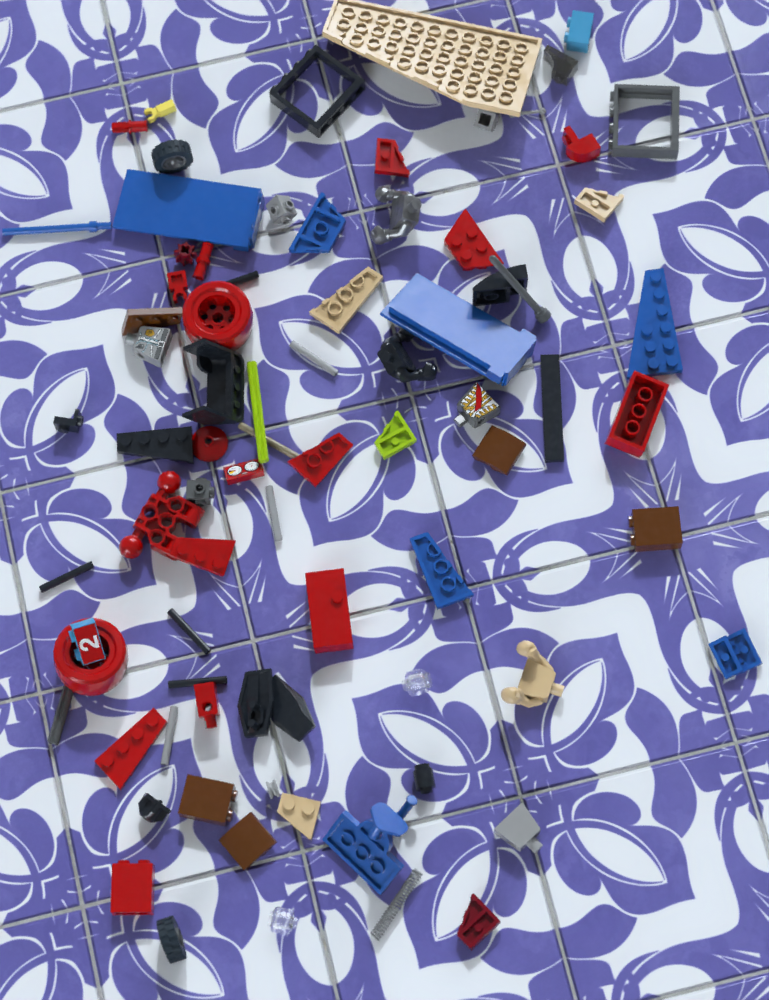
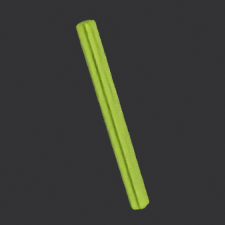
M249 361L247 362L258 461L259 463H267L269 457L257 362Z

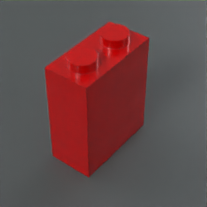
M118 860V863H112L110 908L112 915H154L155 866L153 863H150V860H138V863H130L129 860Z

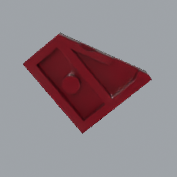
M473 893L470 897L468 908L465 910L462 924L457 931V936L472 951L501 921Z

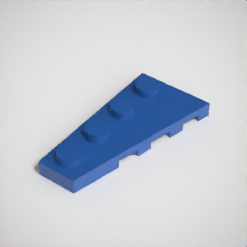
M428 532L410 538V543L437 610L474 596Z

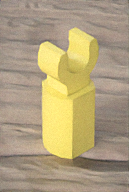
M171 99L155 106V108L145 109L144 114L145 116L152 114L147 119L149 123H153L158 117H164L177 110Z

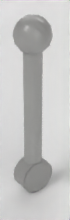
M540 108V110L521 111L520 115L538 113L544 115L546 113V109Z

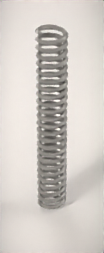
M416 868L410 872L409 878L405 880L398 894L392 899L393 902H390L391 905L387 907L378 924L372 929L373 932H370L376 940L380 941L379 938L381 936L379 934L383 935L385 932L383 929L387 930L386 927H389L386 923L390 924L389 921L392 922L390 918L394 919L393 916H396L398 913L396 910L400 911L396 906L401 908L400 905L405 903L403 899L407 900L403 895L408 897L407 894L412 892L408 887L414 889L411 885L416 886L414 883L418 884V878L423 876Z

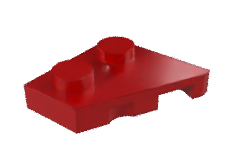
M377 138L374 173L409 178L410 171L404 164V158L398 150L399 147L396 140Z

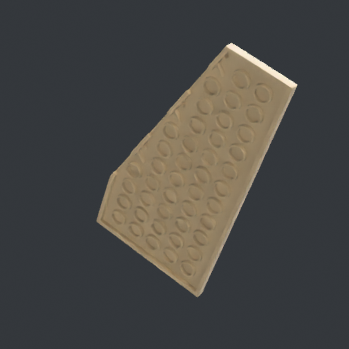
M334 0L322 30V37L465 106L520 117L542 45V38L359 0Z

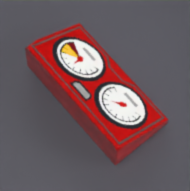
M258 458L223 467L228 485L265 476L262 463H259Z

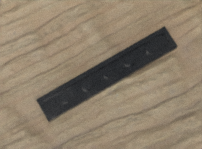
M559 354L540 355L545 463L564 462Z

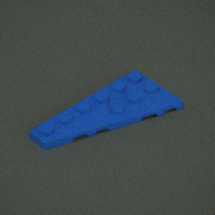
M664 268L645 270L627 380H629L634 370L649 377L682 373L683 371Z

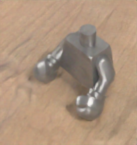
M385 186L379 187L375 191V197L378 201L382 203L392 201L390 227L382 229L379 225L375 226L370 232L371 239L375 244L381 245L392 241L394 238L406 237L419 222L420 208L422 206L421 200L415 198V195L408 191H396Z

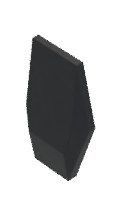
M271 668L245 672L237 704L244 736L246 738L268 736L274 706Z
M275 674L273 676L274 706L271 720L277 727L298 742H301L316 725L304 697Z

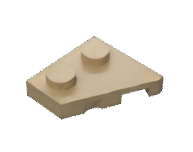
M584 188L576 197L574 204L602 222H605L623 201L624 195L613 196L608 195L607 191Z
M282 792L277 813L305 835L307 839L312 840L321 802Z

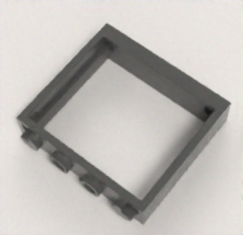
M615 84L614 91H610V102H613V107H610L609 118H613V122L609 123V134H612V139H609L608 150H612L611 157L677 159L679 152L680 86ZM619 98L671 100L670 147L618 145Z

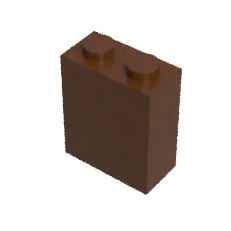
M679 506L632 509L631 516H628L629 528L632 527L633 534H630V545L634 546L635 552L681 549L683 540Z
M187 774L178 814L183 818L227 827V823L231 822L233 817L231 806L232 802L237 800L238 791L232 783Z

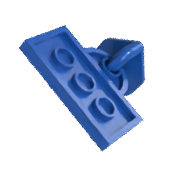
M413 795L407 796L406 802L398 812L393 811L387 804L378 802L370 809L372 818L366 819L362 823H359L345 810L322 840L381 895L405 866L390 852L393 846L392 835L400 837L407 832L408 825L403 819L412 807L417 804L418 800Z

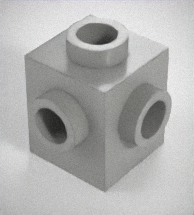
M276 195L266 204L270 218L275 224H289L297 215L290 196Z

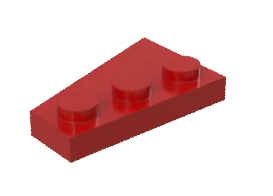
M337 433L312 449L287 461V464L316 488L353 447V444L342 434Z
M176 537L169 557L223 577L236 540Z

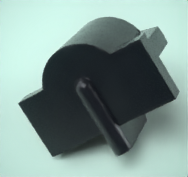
M145 793L138 802L139 815L150 823L163 821L166 815L170 814L171 810L162 804V800H156L149 793Z

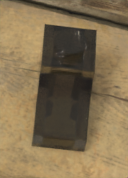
M549 45L546 46L543 59L552 67L551 78L556 83L567 86L578 70V60Z

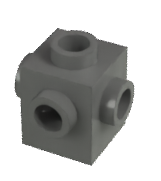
M205 478L187 480L186 499L199 507L211 505V498L215 497V488L211 486L210 480Z

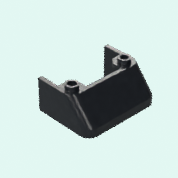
M206 339L184 346L183 351L196 355L197 367L207 374V406H201L182 413V417L202 425L236 424L242 422L244 419V359L242 355Z

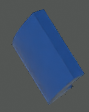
M745 628L729 636L725 635L708 644L725 679L732 678L763 664Z

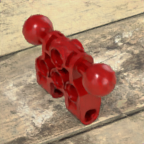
M165 471L158 477L157 486L159 490L156 494L152 493L146 504L142 507L138 518L132 526L135 529L132 535L125 536L120 541L119 551L125 558L134 559L142 553V539L145 535L148 537L153 551L173 561H177V559L169 557L174 539L176 538L171 533L175 531L176 524L183 523L193 529H196L205 514V510L181 496L166 500L168 495L174 494L180 489L181 478L176 472ZM175 504L181 505L179 510L171 509ZM152 511L155 513L152 518L145 516L147 512ZM166 520L172 522V524L168 527L162 525V523ZM156 536L163 538L159 543H155L152 540Z

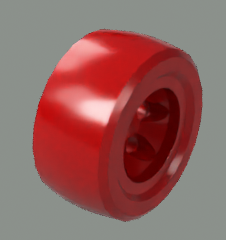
M211 281L196 287L188 295L183 306L182 321L185 332L192 343L206 339L235 351L246 343L251 334L253 311L248 298L239 287L229 282ZM213 304L216 305V309L212 310L209 308ZM229 306L230 310L224 311L223 308ZM207 315L208 318L206 320H203L201 316Z
M89 618L80 619V620H77V621H75V622H72L71 624L76 623V622H80V621H83V620H86V619H89ZM97 618L93 619L97 626L104 652H109L106 659L84 666L81 660L78 664L73 662L76 659L74 650L77 649L75 642L71 643L68 633V631H71L70 624L58 635L54 645L53 660L58 677L67 688L80 695L96 696L109 692L120 683L127 670L128 648L122 634L110 622Z

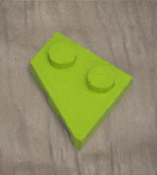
M396 411L389 424L383 429L382 434L374 442V445L382 458L386 460L416 443L417 439L400 412Z

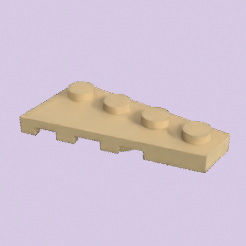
M370 267L365 268L352 278L347 285L339 288L334 295L322 301L321 305L309 311V315L340 334L381 283L383 276Z

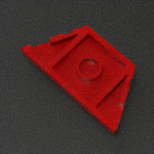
M466 209L463 210L444 239V244L462 270L487 269V267L494 266L489 261L491 255H495L504 265Z

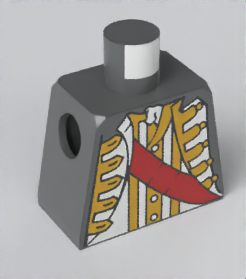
M476 382L457 403V411L460 414L453 420L460 428L467 422L473 428H477L498 416L501 407Z

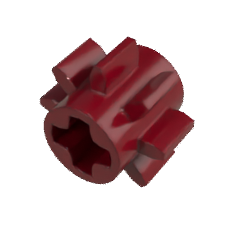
M187 242L181 245L178 244V250H174L176 263L180 262L183 266L189 263L193 264L192 258H197V253L194 252L195 246H190Z

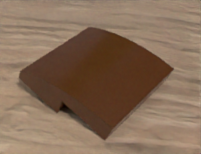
M491 425L472 456L475 460L490 465L492 470L508 475L525 449L526 443L510 433Z
M252 812L242 818L219 839L220 843L243 870H247L259 857L264 856L277 843Z

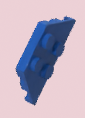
M323 192L318 196L289 248L290 253H330L342 232L346 219L337 212L336 207L328 201Z

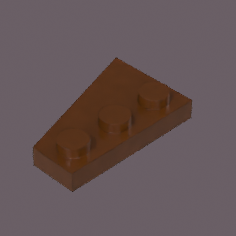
M182 307L127 309L121 329L122 336L128 333H138L141 326L162 328L180 324L183 313Z

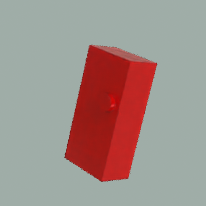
M634 370L629 378L604 444L640 458L645 451L669 384Z
M344 568L305 573L315 654L354 649Z

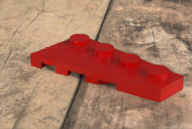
M155 708L151 709L94 760L120 790L124 788L129 777L135 772V768L143 760L151 745L155 743L166 727L167 721Z

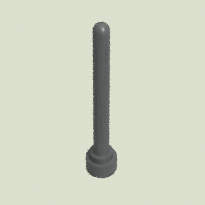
M491 255L489 261L534 310L537 321L540 324L545 323L551 317L549 310L542 306L540 307L495 255Z

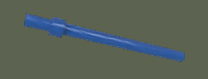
M89 221V223L3 228L2 234L3 236L73 231L98 232V230L112 229V222L97 223V221Z

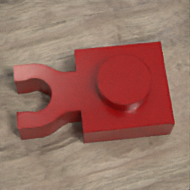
M185 270L167 273L170 293L174 292V304L178 303L177 298L179 296H183L185 302L187 294L184 290H188Z

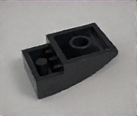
M526 264L506 268L527 291L528 274ZM498 271L473 287L472 305L484 306L510 302V295H517L518 292Z

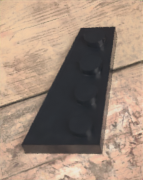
M189 426L117 433V452L124 455L147 456L153 459L161 458L174 462L183 461L194 464L193 429Z

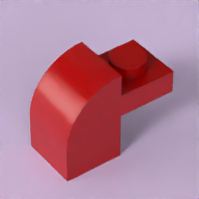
M570 125L563 129L562 141L566 146V156L569 159L583 163L600 156L601 146L592 133L579 139Z

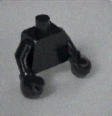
M401 328L393 336L382 342L381 350L377 352V355L390 376L403 383L415 380L431 381L436 378L438 368L435 364L426 362L423 368L416 369L402 345L404 341L410 342L415 335Z

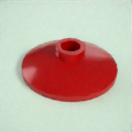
M205 426L193 434L194 456L199 460L213 462L223 457L226 453L228 439L220 428ZM207 439L212 440L210 444L205 443Z

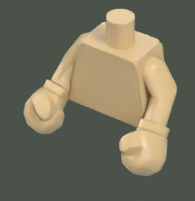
M527 640L519 642L516 646L517 653L528 659L518 688H504L501 691L502 700L508 704L531 708L547 703L550 694L561 697L565 686L554 683L556 677L554 668L540 655L533 642Z

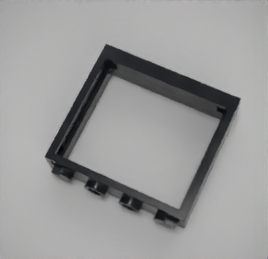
M315 45L312 49H308L305 56L294 64L293 69L289 73H285L281 81L270 89V102L316 137L320 138L365 90V80L318 45ZM318 58L352 84L317 121H314L281 95Z

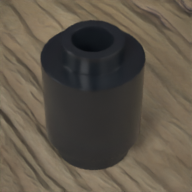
M430 764L415 765L413 776L416 791H420L421 794L432 793V789L436 788L433 769L430 768Z

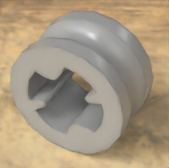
M274 779L272 783L266 782L270 799H273L274 796L280 797L276 780Z

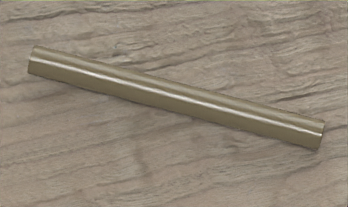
M243 422L239 423L237 428L255 437L254 428ZM266 436L267 445L286 456L295 458L300 455Z

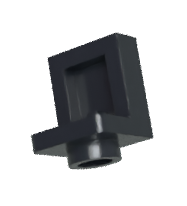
M75 409L73 419L54 416L53 424L56 430L61 433H78L79 427L83 426L84 416H82L79 409Z

